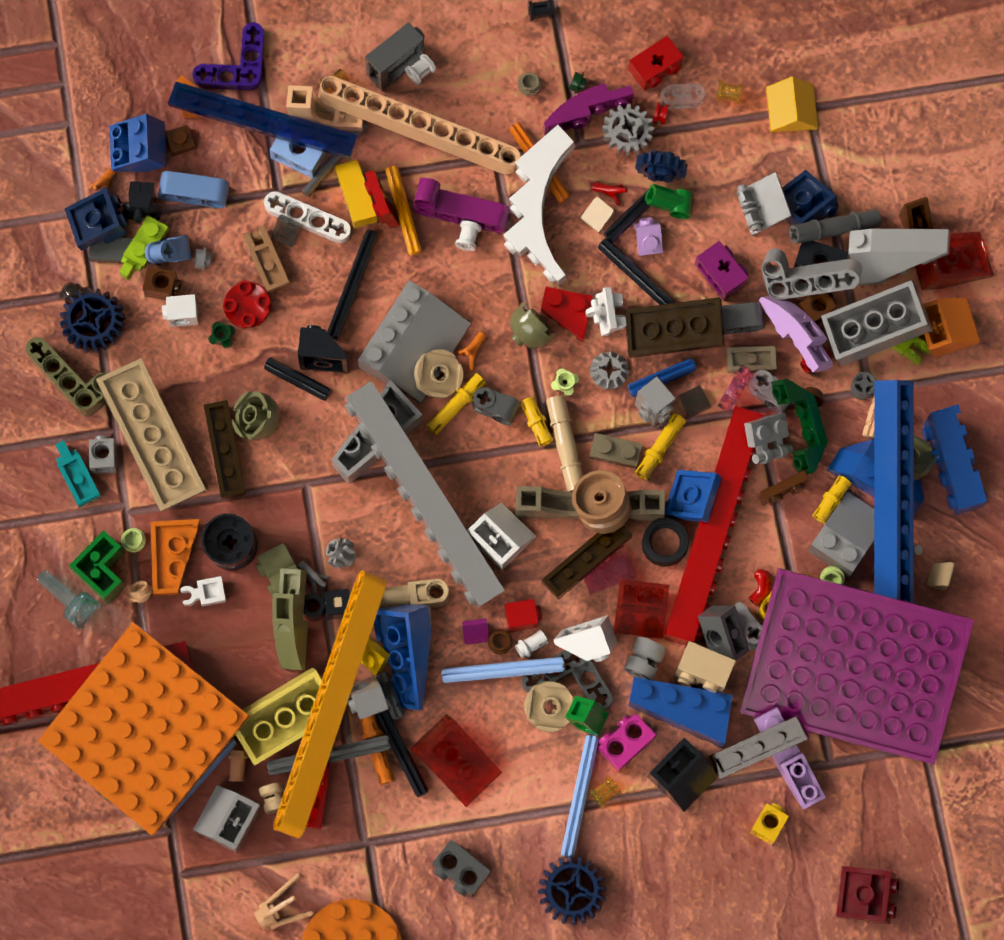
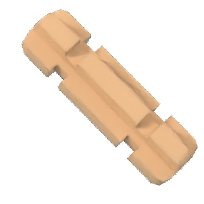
M874 395L866 419L867 425L864 426L862 433L864 437L870 439L875 438Z

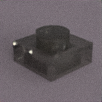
M281 214L277 219L271 238L293 247L296 244L303 224Z
M700 385L678 395V399L688 418L711 408V404Z

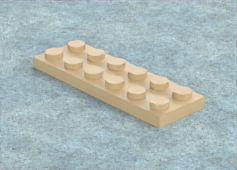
M138 359L97 378L96 381L160 511L162 512L204 492L206 489L142 359Z

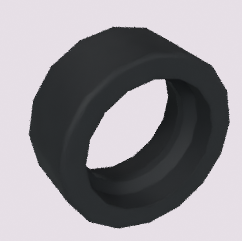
M659 518L651 522L645 529L642 539V550L646 558L653 564L662 567L673 566L679 563L686 555L689 546L687 530L679 521L671 518ZM668 528L677 533L680 539V546L676 553L670 556H662L653 550L651 538L659 529Z

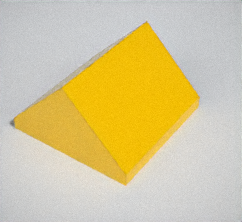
M792 76L766 87L771 133L818 129L812 83Z

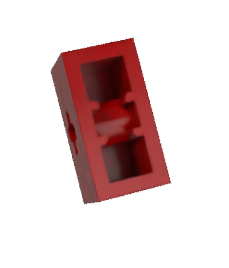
M667 35L630 59L628 71L645 91L649 87H657L663 81V78L669 74L673 76L682 69L684 56Z

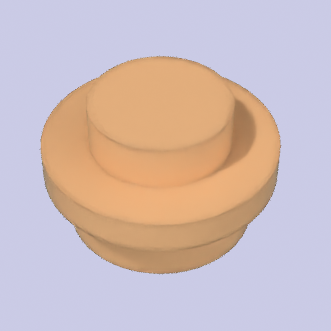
M137 581L128 589L130 601L137 603L147 601L153 593L151 585L147 584L146 581Z

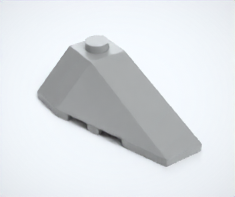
M864 229L850 231L849 258L859 261L862 265V274L858 285L881 284L888 281V278L898 273L902 275L914 266L927 264L949 254L950 230Z

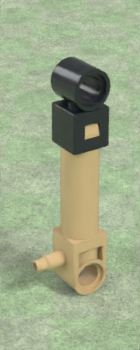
M441 579L408 582V585L386 587L379 608L407 604L429 606L431 621V608H439L446 604L449 589L447 584ZM434 588H439L443 591V595L440 598H433L429 594L430 591ZM349 589L325 591L324 599L317 593L306 594L303 617L310 622H316L321 620L326 613L327 620L342 619L352 591H349ZM316 602L320 605V608L317 612L310 613L306 610L307 605Z

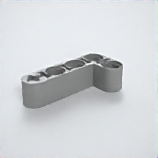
M771 249L764 258L762 273L769 296L782 300L853 289L860 281L862 265L855 259H845L789 268L785 253L780 249ZM770 262H776L778 265H772ZM822 276H828L831 279H824ZM799 279L806 280L808 283H802ZM775 283H781V284H783L784 286H783V287H780V286L776 285Z

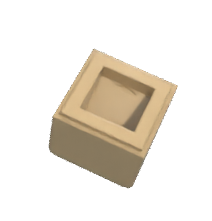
M597 196L580 219L599 233L614 217L615 211Z
M934 563L931 567L927 586L940 591L946 590L950 584L955 566L954 563Z

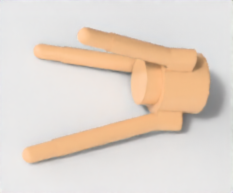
M299 873L286 882L267 901L258 905L259 909L254 912V915L263 930L267 927L273 930L281 925L314 915L313 911L276 920L280 918L278 911L295 901L296 897L292 896L276 906L272 903L300 878Z

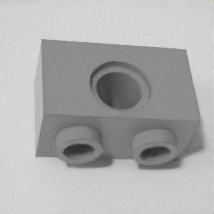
M375 675L353 684L347 702L352 714L357 713L359 718L363 719L389 709Z

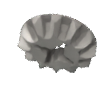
M612 351L601 352L593 359L590 366L592 380L596 385L604 389L620 387L626 381L629 373L627 361L624 360L621 354H616ZM609 361L612 364V368L617 370L612 372L610 379H608L607 371L603 370V368H607Z

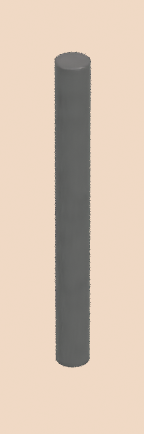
M364 121L363 131H351L303 188L302 193L305 196L309 197L365 131L368 125Z

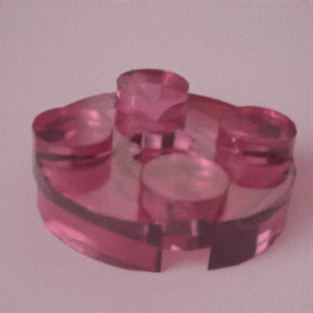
M740 366L737 375L732 379L718 404L719 408L724 411L727 409L732 411L733 407H735L741 397V394L738 393L739 389L744 390L753 376L749 372L750 369L748 367Z

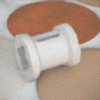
M422 54L420 60L411 67L407 66L405 71L408 77L416 85H419L421 79L427 74L436 71V66L426 54Z
M461 221L460 227L462 230L459 239L455 242V246L462 250L475 251L477 233L481 232L482 227L472 221Z

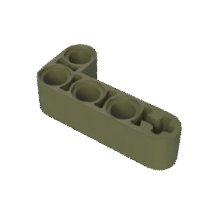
M35 337L27 342L26 352L32 363L80 414L92 416L107 404L102 391L99 390L96 379L108 373H99L85 384L45 340ZM36 349L40 351L42 350L45 355V358L43 359L38 352L34 351ZM53 364L60 365L58 371H48ZM69 381L76 382V386L73 389L68 390L64 388ZM86 398L92 399V403L89 406L83 407L80 405L82 400Z

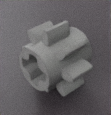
M341 537L338 540H332L326 548V555L330 557L327 563L341 569L344 566H350L356 558V551L352 549L354 543L347 538L342 539Z

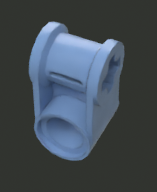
M188 235L149 243L145 249L146 259L152 264L192 259Z

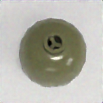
M523 301L513 311L510 318V328L514 333L511 338L520 347L526 345L531 349L542 348L549 344L557 335L555 332L550 334L548 330L551 327L533 308L527 310L525 308L527 303Z
M257 391L245 392L234 405L233 411L236 412L235 419H232V425L235 432L242 438L263 440L275 433L279 426V406L271 396Z

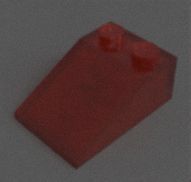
M980 232L950 233L949 254L927 264L915 266L922 291L948 288L994 276Z
M447 714L410 748L465 807L502 773L460 725Z

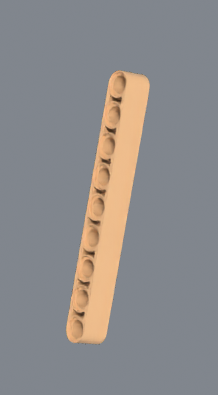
M327 76L321 81L318 98L321 103L501 174L508 175L516 169L515 162L520 158V152L511 145L340 78ZM325 89H333L335 93H328ZM354 97L357 102H351L347 98ZM370 106H376L380 110L374 111L370 108ZM397 114L401 116L402 119H395L392 117V115ZM414 123H420L424 128H418ZM436 132H443L446 137H440ZM460 140L466 141V142L468 143V145H467V146L461 145V144L459 143V141H460ZM481 149H487L491 154H484ZM503 158H509L513 163H507Z

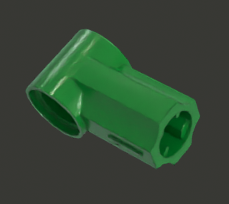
M652 184L646 192L645 201L647 205L668 211L671 217L688 219L691 217L694 194L685 189L672 190Z

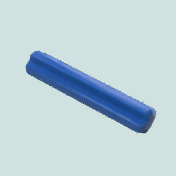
M692 358L684 360L628 385L629 393L632 397L637 396V392L655 377H658L663 384L669 383L695 372L696 365Z

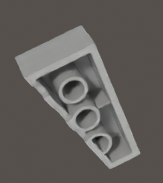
M389 380L380 395L407 436L423 423L422 414L400 389ZM358 427L348 436L332 458L333 468L348 484L352 483L379 460L371 450L372 442L368 437L364 438Z

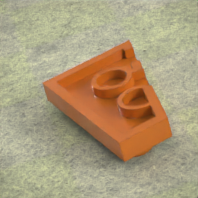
M200 519L151 522L153 596L179 595L201 522Z

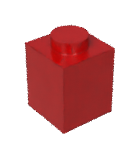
M534 599L505 604L504 610L509 633L538 628V620H542L540 605L535 606Z

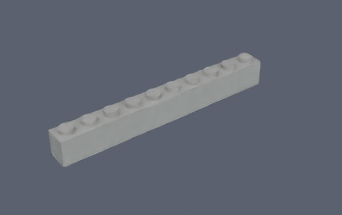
M373 382L367 383L345 398L346 404L344 405L346 411L351 417H356L359 422L357 427L364 438L368 437L373 444L371 446L372 452L377 459L382 458L386 464V467H384L386 474L391 480L395 479L400 486L397 488L400 496L404 501L408 499L413 507L410 509L412 515L417 522L422 521L426 527L424 530L426 537L431 543L435 542L440 549L437 551L440 559L444 564L448 562L453 571L450 574L458 585L461 583L466 590L463 594L471 606L475 604L476 608L505 591Z

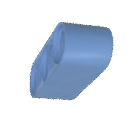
M164 171L161 174L157 196L166 201L224 208L226 207L230 183L220 178Z

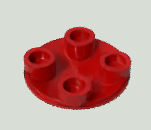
M243 280L227 292L223 302L224 313L233 325L245 329L254 328L262 324L269 316L271 298L263 286Z

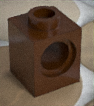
M147 267L143 285L145 297L166 300V297L179 294L181 280H178L176 271ZM161 281L169 282L165 288H158L157 284Z
M829 292L811 295L800 302L798 307L818 325L823 322L822 315L836 310L837 302ZM821 304L825 310L817 311L813 305Z

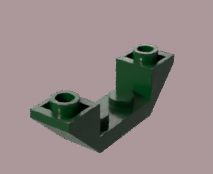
M787 378L771 381L772 394L777 401V405L795 403V412L800 419L802 435L807 443V446L792 451L794 467L798 473L805 471L806 474L814 473L828 443L815 396Z

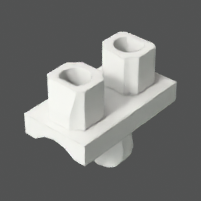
M604 287L603 292L596 294V299L591 300L592 307L586 310V316L594 318V324H600L601 336H609L614 331L624 329L627 323L626 317L624 315H615L614 310L623 305L622 294L612 292L611 287Z

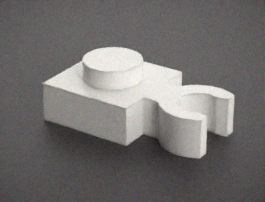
M221 576L197 581L198 588L195 589L190 586L181 588L182 594H192L189 600L183 601V605L187 607L194 605L198 600L201 601L202 607L226 602Z

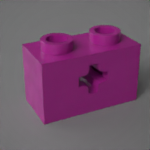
M718 241L698 255L694 265L720 298L725 301L746 286L749 277L746 268L742 264L738 265L734 260L731 249L727 245L723 246ZM719 268H721V269L727 268L728 270H727V272H726L725 270L720 271Z

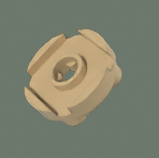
M443 349L432 350L421 355L414 370L417 389L431 398L450 396L462 384L463 368L461 363H458L453 353ZM437 367L440 368V372L444 373V377L439 378V380L434 376V371L437 370Z
M545 681L534 685L527 694L524 703L525 714L528 721L536 728L546 732H555L569 723L565 716L574 698L564 685L554 681ZM552 699L556 709H552L550 713H547V710L543 708L544 703Z

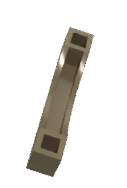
M517 486L516 517L580 519L572 503V492L544 487ZM636 490L627 492L632 506L628 520L655 521L659 518H664V490Z

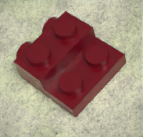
M842 866L836 917L890 925L891 919H895L897 914V905L893 903L894 893L898 894L899 878H896V874L892 871Z

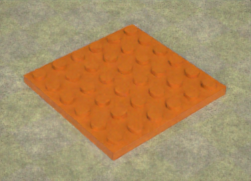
M132 622L38 739V742L149 834L155 836L250 715L136 623Z

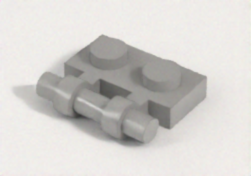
M776 413L744 423L748 447H756L757 454L752 456V461L755 464H766L771 462L773 458L781 459L792 453V445L789 443L783 444L782 439L789 437L785 413ZM771 442L772 449L769 450L767 443Z

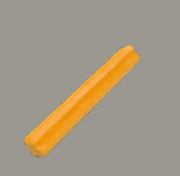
M397 166L387 167L386 175L409 255H417L421 253V247L399 169Z

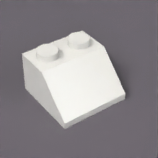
M608 615L562 629L554 639L555 645L586 661L594 659L595 662L609 658V654L613 652L618 643Z

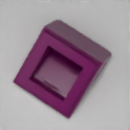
M486 618L462 622L465 644L488 641L489 634Z

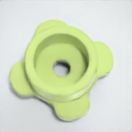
M559 369L556 372L555 381L551 383V388L554 391L564 392L566 396H571L574 393V385L579 382V377L570 371Z

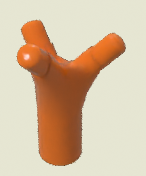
M110 165L99 180L89 185L90 189L96 191L103 186L109 189L110 182L118 171H112Z
M478 332L469 346L458 351L459 355L466 354L469 356V370H474V360L477 351L486 339V335L482 332Z

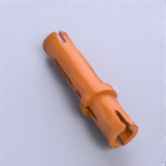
M375 715L360 719L364 735H362L364 740L383 735L382 730L378 728ZM386 751L371 754L379 784L385 785L395 781Z

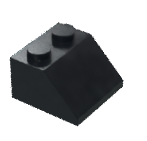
M307 325V328L301 327L298 346L300 369L348 374L347 354L330 334L317 325Z

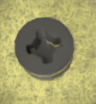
M868 372L858 373L850 386L853 397L858 400L869 399L875 390V377Z

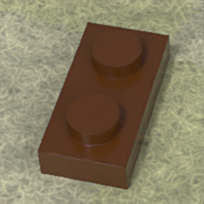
M802 471L762 490L758 498L762 505L767 503L774 505L784 499L783 496L790 492L792 495L803 491L805 489L804 485H806L809 478L805 471Z

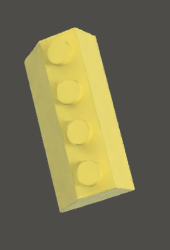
M313 667L242 709L250 717L235 735L254 766L303 737L322 681Z

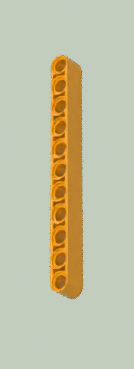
M362 570L355 580L274 821V830L297 839L305 831L386 588L385 579Z

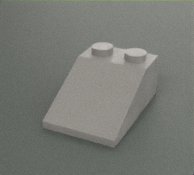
M847 491L841 503L838 504L811 544L808 552L829 566L840 568L844 575L849 578L874 541V508Z

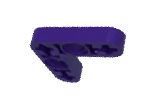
M252 22L243 28L240 65L199 64L192 72L194 83L200 88L257 89L262 81L264 31L262 26ZM253 30L258 34L255 36V45L251 44L250 37ZM250 51H254L259 55L255 61H248L245 56ZM202 72L207 74L205 80L200 79ZM213 72H216V79H217V81H214V79H213V77H214V73H213ZM224 72L233 74L234 77L230 82H223L220 79ZM237 73L241 75L240 82H237ZM249 74L254 76L252 82L247 81Z

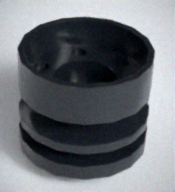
M224 513L215 516L206 524L202 532L201 543L204 552L216 566L224 570L236 571L245 568L253 561L257 553L258 541L255 532L244 518L236 514ZM229 539H233L237 543L233 545V549H229L226 546L230 542Z

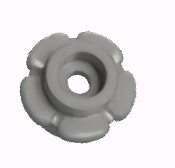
M206 247L196 249L194 268H200L201 271H204L205 267L210 266L211 253L206 252Z

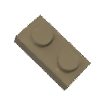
M775 346L731 347L726 349L727 374L755 373L759 370L776 372L777 370Z
M595 433L589 458L637 469L642 443Z

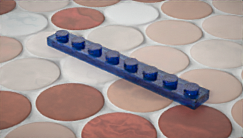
M176 81L168 101V105L173 108L351 160L358 140V135Z

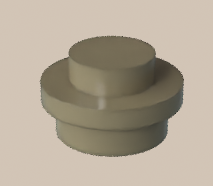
M525 73L518 80V89L526 96H533L540 91L541 80L534 73Z

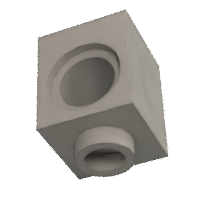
M101 435L89 440V466L92 474L117 473V451L114 438ZM106 449L109 451L107 457H97L100 450Z

